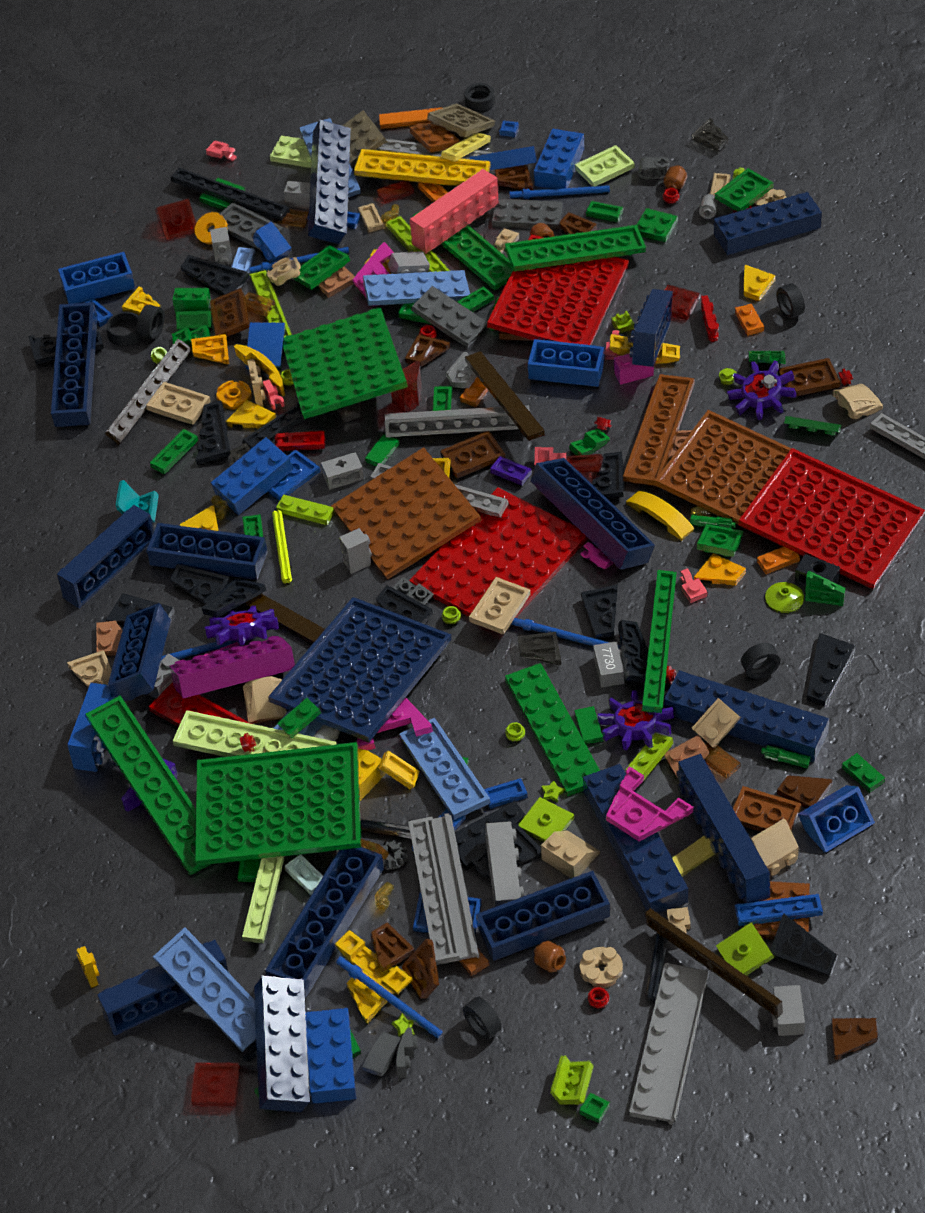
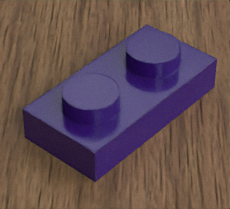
M501 456L490 468L492 474L522 486L532 474L530 468Z

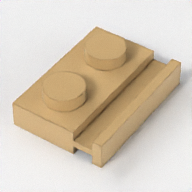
M717 698L692 729L715 748L741 717L722 700Z

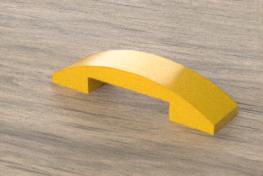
M611 334L609 349L620 356L630 354V348L633 347V343L628 342V337ZM663 343L655 364L679 361L680 346Z
M236 344L234 346L236 356L247 366V360L254 358L255 364L259 365L269 375L272 386L275 385L278 393L283 397L285 395L284 386L275 365L257 350Z
M638 491L626 501V504L637 512L645 511L668 526V532L681 541L694 531L691 523L678 510L655 495Z
M350 930L335 943L337 949L353 965L356 964L363 971L391 988L395 994H399L412 981V978L397 966L395 968L391 967L382 973L376 954L365 946V941Z

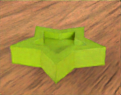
M555 781L550 785L541 786L544 792L543 799L545 800L552 799L558 802V796L565 792V789L558 787Z
M401 1013L399 1019L391 1024L397 1029L398 1036L400 1037L407 1028L413 1026L415 1021L407 1019Z

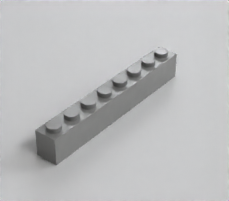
M525 405V407L530 411L529 405ZM502 407L385 414L386 437L518 429Z

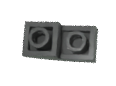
M404 577L393 587L424 605L434 596L431 591L421 584L416 586Z
M412 1027L406 1029L398 1047V1078H407L406 1069H410V1058H414V1049H418L417 1036H413Z
M383 1032L370 1050L362 1070L383 1076L392 1065V1057L398 1051L401 1038Z

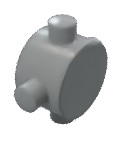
M767 375L764 377V380H761V384H764L768 389L774 387L775 383H777V380L772 375Z

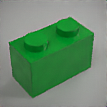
M175 288L173 295L175 315L176 312L210 310L211 297L209 288Z

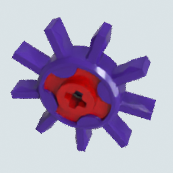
M774 360L768 371H759L755 361L751 362L753 374L747 378L736 373L733 374L734 382L742 385V388L727 391L729 400L744 398L736 406L737 414L739 415L751 406L756 408L757 419L762 420L763 409L773 406L780 414L784 412L779 401L781 396L796 398L795 388L782 387V385L795 380L793 372L791 370L778 377L776 375L779 370L778 361ZM767 375H772L777 380L774 387L770 389L761 384V380H764V377Z
M251 606L248 611L234 612L231 610L224 618L210 617V626L205 627L207 639L216 637L217 645H222L229 640L239 642L240 646L244 645L246 640L256 637L267 639L266 630L279 629L278 619L274 615V610L269 609L257 613L256 606Z
M636 690L631 693V702L623 705L610 698V709L615 713H598L599 725H612L602 730L603 739L607 741L618 735L622 736L623 750L629 748L632 740H644L645 744L652 748L651 735L654 732L668 736L671 735V725L660 721L673 719V708L662 709V713L642 711L643 701H639Z

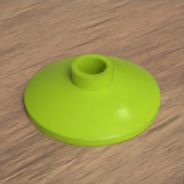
M779 582L767 589L765 600L771 609L781 613L796 611L802 606L804 594L793 583Z

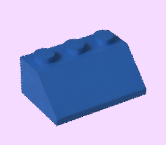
M846 785L798 814L805 832L823 852H828L875 823L859 786Z

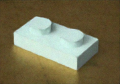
M301 854L285 865V871L312 895L323 875Z

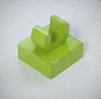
M625 311V314L619 315L617 313L615 317H612V324L616 330H619V334L634 329L635 323L627 311Z

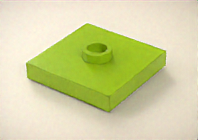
M539 797L519 823V826L528 835L545 842L553 832L565 831L574 820V814Z
M752 922L716 945L725 961L746 976L775 958Z

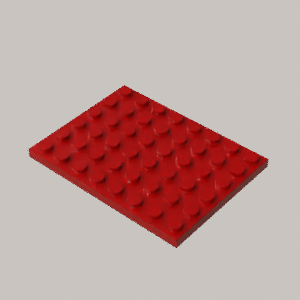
M531 234L529 240L541 239L543 237ZM611 257L513 271L487 322V328L531 340L538 339L592 345L625 274L629 260Z
M792 448L741 516L738 525L802 556L806 554L839 566L840 574L874 589L924 516L925 510Z
M497 487L491 495L505 498L509 503L501 518L477 511L481 521L443 544L409 580L414 585L421 584L434 594L432 598L447 606L456 607L460 613L468 617L494 579L498 577L530 589V596L515 618H517L589 539L578 527Z

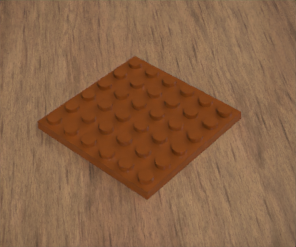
M707 410L656 478L655 485L720 517L732 519L738 525L741 516L792 448Z
M424 447L331 505L350 532L360 528L363 534L368 535L370 539L369 548L372 553L370 558L387 580L481 521L477 511Z

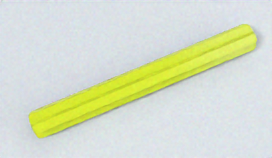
M278 510L272 512L281 579L286 584L292 581L283 516L282 512Z

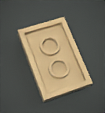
M163 382L146 407L149 411L194 425L202 414L204 405L209 404L211 400L210 396Z
M496 577L469 616V622L504 635L530 596V589Z

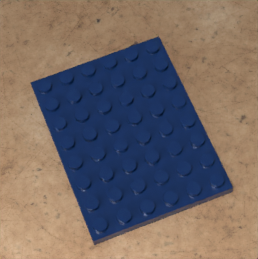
M352 597L268 696L269 702L292 711L308 698L321 711V714L314 719L315 721L370 742L452 640L451 634Z

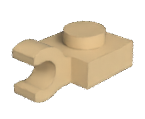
M503 229L496 238L495 245L498 246L496 249L503 253L506 243L518 241L519 233Z
M688 907L667 909V920L685 933L687 929H691Z

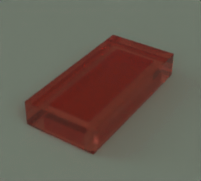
M404 180L377 189V194L385 204L414 194V188L409 181Z
M602 454L567 456L566 460L580 473L600 472L603 457Z

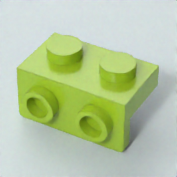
M560 1056L554 1082L551 1085V1094L560 1105L584 1103L593 1064L590 1061L570 1062L566 1056Z

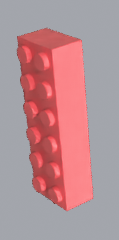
M482 169L410 218L412 245L424 253H428L499 204L497 177Z

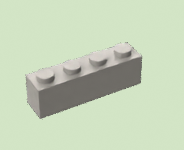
M511 822L486 823L485 839L494 907L523 897L524 890L523 886H519L521 868L517 867L516 860H519L518 848H514L516 830L512 829Z

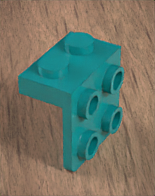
M122 480L119 482L115 506L117 511L123 515L126 510L135 505L149 513L152 523H154L159 495L156 491H152L139 496Z

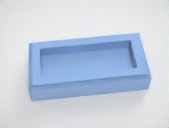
M238 247L232 267L249 273L255 249Z

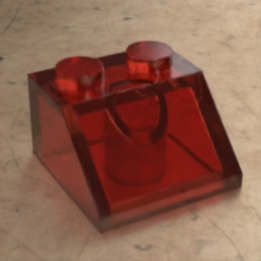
M189 198L155 209L159 225L166 240L195 232L196 221Z
M418 360L403 369L408 387L391 392L392 403L404 413L414 410L420 404L422 381L420 362Z

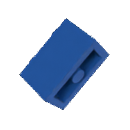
M272 221L256 230L252 238L254 244L262 250L264 257L271 263L277 262L289 255L292 248Z

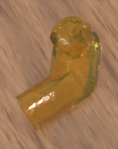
M397 204L392 205L391 211H387L381 216L382 222L386 223L399 217L400 207Z
M215 495L211 498V503L217 510L216 518L223 520L228 510V504L218 495Z
M700 506L693 507L690 512L691 515L712 517L715 515Z
M386 882L374 894L376 907L381 910L387 909L390 904L387 896L394 890L391 883Z

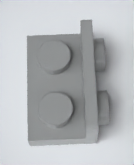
M463 352L446 372L452 388H469L477 377L465 362V356H468L467 352Z

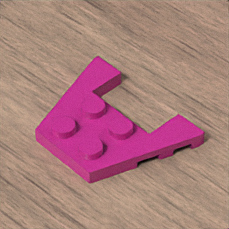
M385 242L381 244L353 278L354 285L365 298L363 275L389 274L382 263L390 259L391 254L394 252Z
M405 697L377 733L412 723L417 737L433 732L431 723ZM357 738L358 749H375L373 738L370 742Z
M629 766L624 780L620 784V789L617 795H615L606 815L608 822L640 842L693 812V806L679 797L664 811L634 792L644 781V775Z

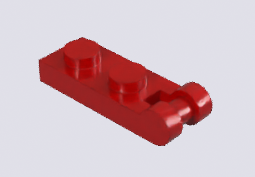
M708 295L701 296V312L709 341L716 342L719 335V324L716 321V315L712 314L714 312L713 302H709Z
M325 432L278 433L275 435L274 441L275 445L283 453L285 451H294L295 449H325Z

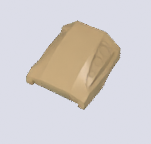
M864 384L833 390V396L838 399V405L847 409L848 416L852 419H858L862 415L869 416L883 409L880 400Z
M269 676L251 680L243 685L249 723L254 724L278 720L285 716L287 710L270 703L268 698L282 679Z

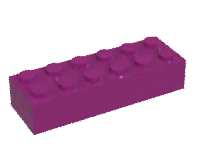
M272 636L266 641H252L249 645L243 647L237 645L231 647V650L214 651L212 655H198L188 661L179 660L175 664L169 665L173 687L182 698H187L291 670L295 663L292 647L282 637Z

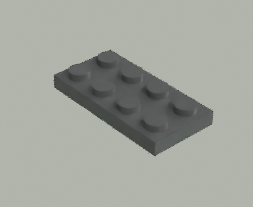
M499 199V204L494 208L492 226L532 228L538 223H544L551 229H559L563 202Z
M235 203L230 204L220 213L227 222L228 234L261 250L254 244L252 238L256 230L271 221ZM272 222L279 232L283 234L284 227Z
M431 286L411 309V311L467 348L487 328L485 320L434 286Z

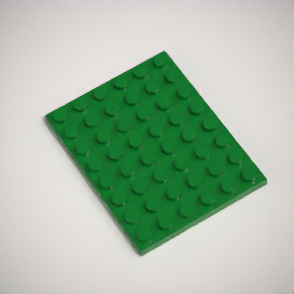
M381 308L371 309L369 312L355 314L352 317L339 319L336 322L327 325L323 324L317 328L304 330L301 333L288 335L284 338L283 348L304 419L408 387Z
M357 742L197 760L195 858L197 866L361 848Z

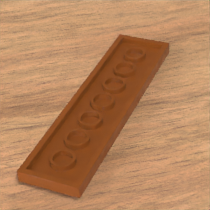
M659 374L623 474L625 482L655 485L656 478L667 465L695 384L694 378Z

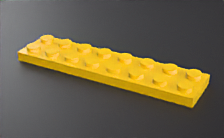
M361 149L354 169V175L459 186L482 169L489 172L491 165L489 161L469 159L451 161L438 156Z

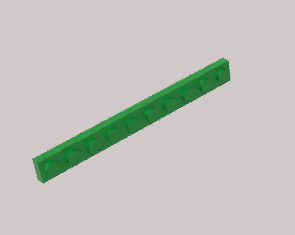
M657 571L642 711L662 713L677 572Z

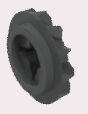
M394 839L392 842L385 841L383 845H378V849L375 851L382 855L384 869H397L404 865L408 858L407 848L403 846L402 842L397 843ZM389 850L394 853V859L388 855Z

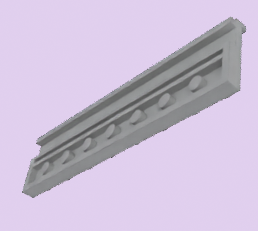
M447 813L444 817L434 819L433 817L408 821L429 936L434 944L436 965L473 957L479 958L451 815Z
M669 963L664 964L629 1116L656 1121V1119L667 1121L672 1125L676 1123L708 981L709 969L702 970Z

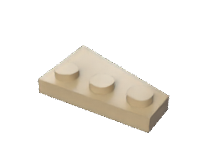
M254 358L248 359L255 404L263 407L262 400H266L264 389H260L263 388L262 377L258 378L261 375L260 367L255 364Z
M104 650L67 662L68 668L88 688L90 683L108 685L112 669Z

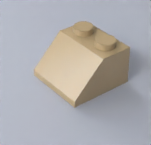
M785 819L780 820L751 838L770 871V876L776 875L782 868L794 864L798 859L799 847Z
M568 830L553 832L541 845L542 860L570 878L579 876L600 854L598 849Z

